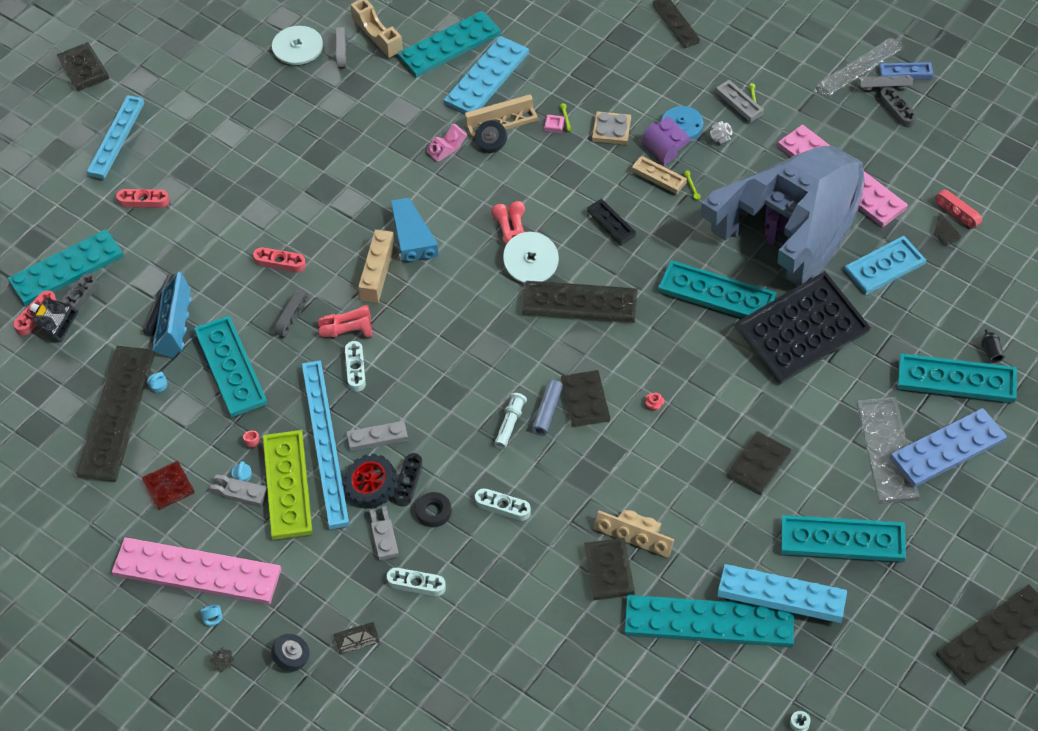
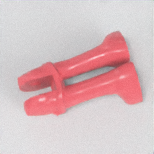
M513 202L508 208L514 231L510 229L505 205L497 204L491 209L493 218L501 226L503 232L502 240L505 245L514 236L524 233L521 223V217L525 212L523 202Z
M368 305L343 314H331L318 319V326L320 327L318 333L320 337H337L340 334L354 330L361 331L365 337H373Z

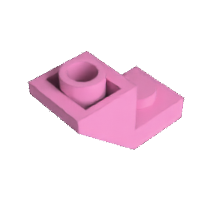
M452 124L444 138L434 137L426 152L436 161H441L459 149L467 134L457 125Z

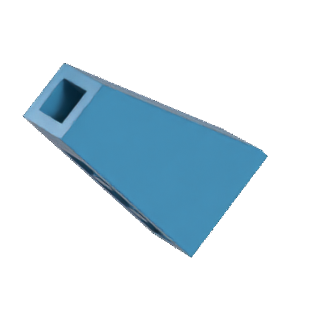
M409 198L391 200L402 262L437 257V241Z

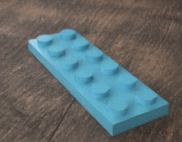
M499 36L446 96L444 105L463 114L482 108L529 54V48Z
M725 564L717 596L842 623L847 590Z

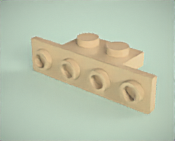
M624 509L618 518L598 511L594 525L595 530L668 558L670 556L674 539L658 533L661 523L656 522L653 518L638 515L631 510L627 511Z

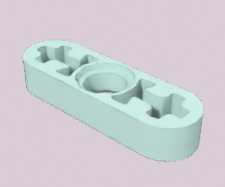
M351 341L345 346L349 388L352 391L358 392L366 386L363 349L359 342ZM352 349H356L355 357H353ZM354 363L361 365L358 369L350 368ZM354 376H358V379H359V383H358V384H355V377H354Z
M480 489L475 494V503L481 509L519 521L527 520L531 515L530 504L525 500L489 489ZM500 501H505L508 503V506L500 508L497 504ZM521 508L525 509V511H522V513L518 512V510H521Z
M393 568L387 573L388 585L393 589L430 596H440L446 590L445 580L439 575L401 568ZM396 576L400 577L397 581H393V578ZM414 578L422 580V583L418 586H413L410 582ZM436 583H439L437 589H434L433 586H435Z

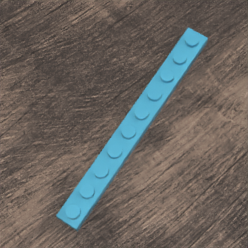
M321 360L302 363L329 528L331 530L347 527L350 525Z

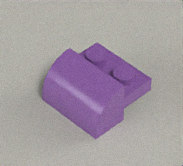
M668 116L657 125L652 123L642 136V145L664 166L678 156L677 151L691 142L690 137Z
M766 206L764 229H766L765 236H768L767 244L774 245L777 233H784L789 219L769 206Z

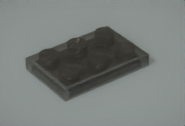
M89 42L57 54L58 60L77 91L109 79L107 71Z
M598 370L561 376L572 427L610 421V414Z
M757 431L727 472V478L762 495L790 455L791 449Z
M625 538L584 543L594 600L635 595Z

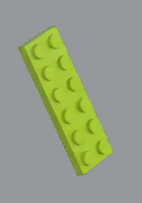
M302 430L263 435L272 540L313 535Z

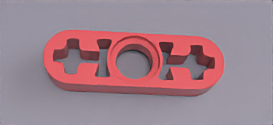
M122 189L116 195L118 204L122 207L163 208L170 202L168 193L165 190ZM141 196H147V197H148V198H147L146 200H144V201L138 200Z
M943 189L935 196V200L940 207L969 228L974 229L982 222V217L976 210L948 190Z
M258 248L253 253L254 262L258 266L292 272H301L306 267L305 257L302 254L269 248ZM278 257L284 258V261L275 262V259Z
M44 291L40 293L15 319L14 327L19 335H27L37 326L33 322L34 316L30 315L31 305L35 302L41 305L45 298L56 300L53 292Z

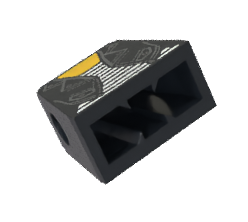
M45 298L41 305L35 302L30 307V312L35 314L33 322L60 342H62L79 312L70 304Z

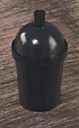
M985 329L981 345L984 347L991 363H998L1005 358L1000 344V337L996 333Z

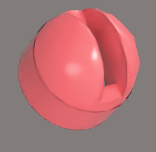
M248 431L243 435L244 443L247 447L254 448L259 444L258 432Z

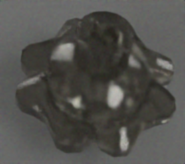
M222 647L220 650L213 652L210 662L214 671L223 672L225 669L231 668V662L234 661V657L230 649L226 650V648Z

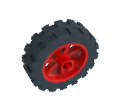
M366 454L360 459H355V463L349 465L347 468L348 472L344 474L345 481H343V484L346 488V493L357 505L365 506V508H371V506L378 507L381 503L385 504L388 501L387 499L389 497L392 498L395 494L394 490H397L398 487L397 471L384 456H377V454L368 456ZM375 470H380L377 474L374 475ZM381 476H383V481L377 480ZM365 485L362 491H360L358 487Z

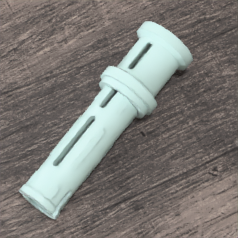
M512 393L510 395L509 406L504 411V421L494 442L497 448H506L514 424L521 417V409L526 404L527 398L520 393Z

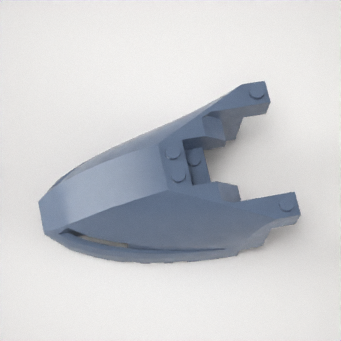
M820 146L804 151L750 177L714 190L702 202L701 217L711 222V232L725 241L731 235L734 237L738 236L739 216L744 211L754 216L765 204L787 217L789 221L785 226L784 235L790 239L779 249L777 264L787 269L786 278L800 286L823 271L832 259L833 254L841 246L845 236L849 233L856 218L864 189L863 162L834 146Z

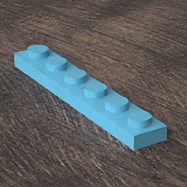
M127 95L87 170L88 176L105 180L144 105L143 98Z

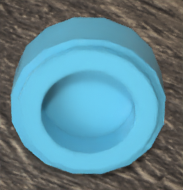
M162 372L151 375L147 381L149 389L155 393L164 391L168 385L166 377Z
M241 461L233 467L232 477L248 482L252 477L250 466Z
M217 604L207 606L200 611L203 623L207 626L217 625L223 618L220 605ZM217 616V618H216L215 620H213V621H208V619Z

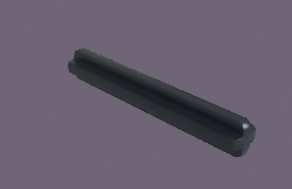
M168 274L143 328L144 335L146 336L154 334L162 291L175 275Z

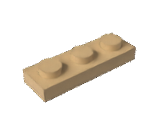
M643 156L632 166L633 173L675 194H678L687 182V178Z

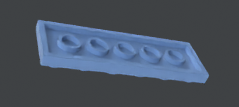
M982 408L892 453L890 459L912 487L915 488L1003 443L1007 436Z

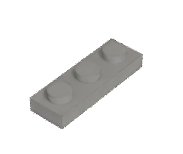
M910 75L858 77V85L863 87L864 90H871L873 87L883 89L890 86L908 88V85H913V78Z
M730 80L716 87V93L750 123L764 114V109Z
M404 421L347 431L350 452L408 441Z

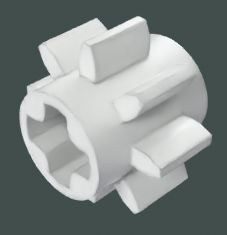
M720 121L712 125L713 130L710 131V134L715 142L719 141L722 144L731 140L732 128L728 123Z

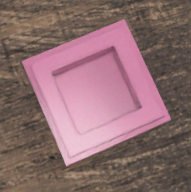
M547 115L544 132L562 134L564 117Z

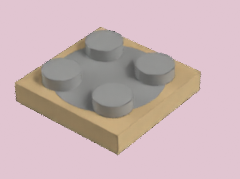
M597 112L592 142L627 145L631 115Z

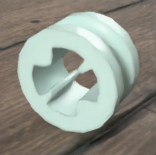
M803 711L795 712L790 721L791 729L793 731H807L810 725L809 715ZM797 719L804 720L803 726H799V723L796 724Z

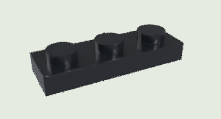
M602 198L587 207V212L621 245L636 236V231Z

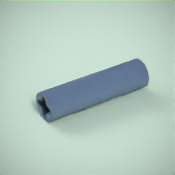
M557 380L548 381L532 427V431L537 435L544 436L548 432L563 388L562 383Z

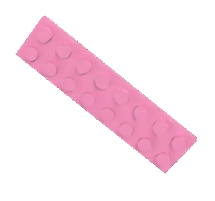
M801 125L781 139L777 147L790 157H793L816 147L830 145L807 127ZM864 171L865 183L859 210L883 228L904 212L908 204Z
M125 537L112 574L115 577L270 605L281 572V566Z

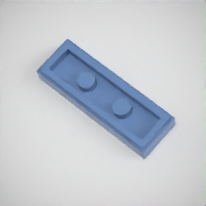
M931 62L879 64L880 76L910 75L913 80L933 79Z

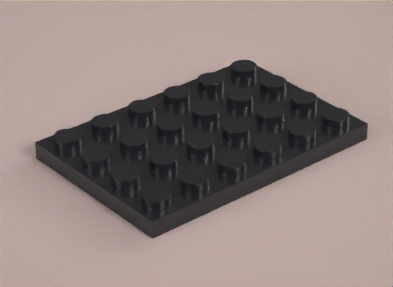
M826 271L735 323L736 329L779 384L861 337L871 329Z

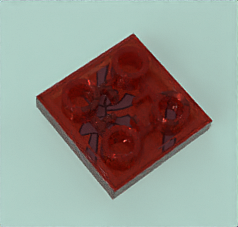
M178 461L142 477L158 510L195 493Z

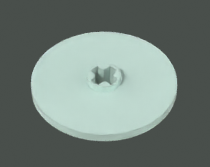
M306 26L288 27L280 31L272 42V50L275 57L281 62L290 65H301L311 62L320 55L323 49L321 35L316 30Z
M524 232L514 236L507 243L503 254V261L507 272L515 280L524 284H539L548 280L555 273L559 256L556 246L548 237L536 232ZM528 255L531 257L534 256V261H532L531 259L527 260Z

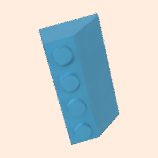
M177 272L162 291L152 351L174 358L178 352L180 353L184 347L182 339L187 330V327H185V322L189 316L187 309L192 299L190 296L191 288L181 272Z

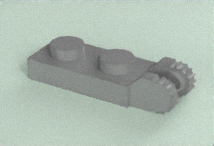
M215 475L214 481L217 484L226 486L225 489L219 485H211L209 488L211 493L223 496L225 499L258 507L262 506L268 492L266 486L234 478L229 479L224 475Z
M382 507L381 511L384 520L378 522L374 509H369L379 561L399 557L387 507Z

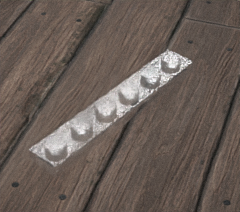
M893 38L886 39L883 43L874 47L866 54L861 55L844 68L823 79L815 85L816 91L827 96L831 95L903 49V43Z

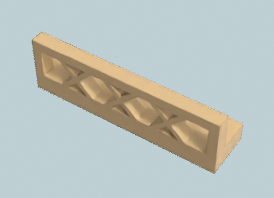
M531 94L466 112L465 125L471 138L475 139L476 134L472 128L479 127L488 120L500 122L506 130L538 121V116L533 108ZM530 112L532 115L527 118L522 116L524 113ZM510 117L515 119V121L508 122L505 120Z

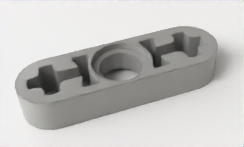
M336 27L337 67H346L345 27Z

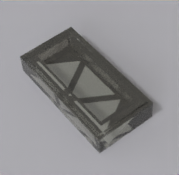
M374 622L333 634L339 655L380 643Z

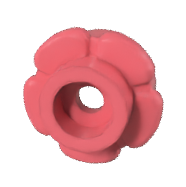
M656 392L648 394L645 398V404L652 411L659 410L664 404V398Z

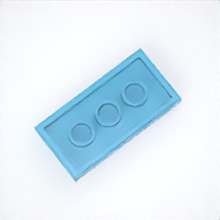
M902 236L844 266V271L867 295L925 265L926 259L905 236Z

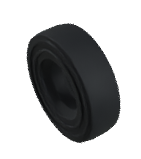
M430 492L418 499L415 511L418 520L423 525L439 527L450 519L452 507L449 499L444 494ZM430 504H438L441 507V512L434 516L429 515L426 512V508Z

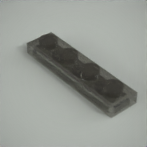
M671 0L653 1V7L684 49L700 43L698 35Z

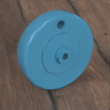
M677 106L671 108L664 113L661 119L662 121L668 116L690 137L691 141L697 139L703 131V118L697 110L691 107Z

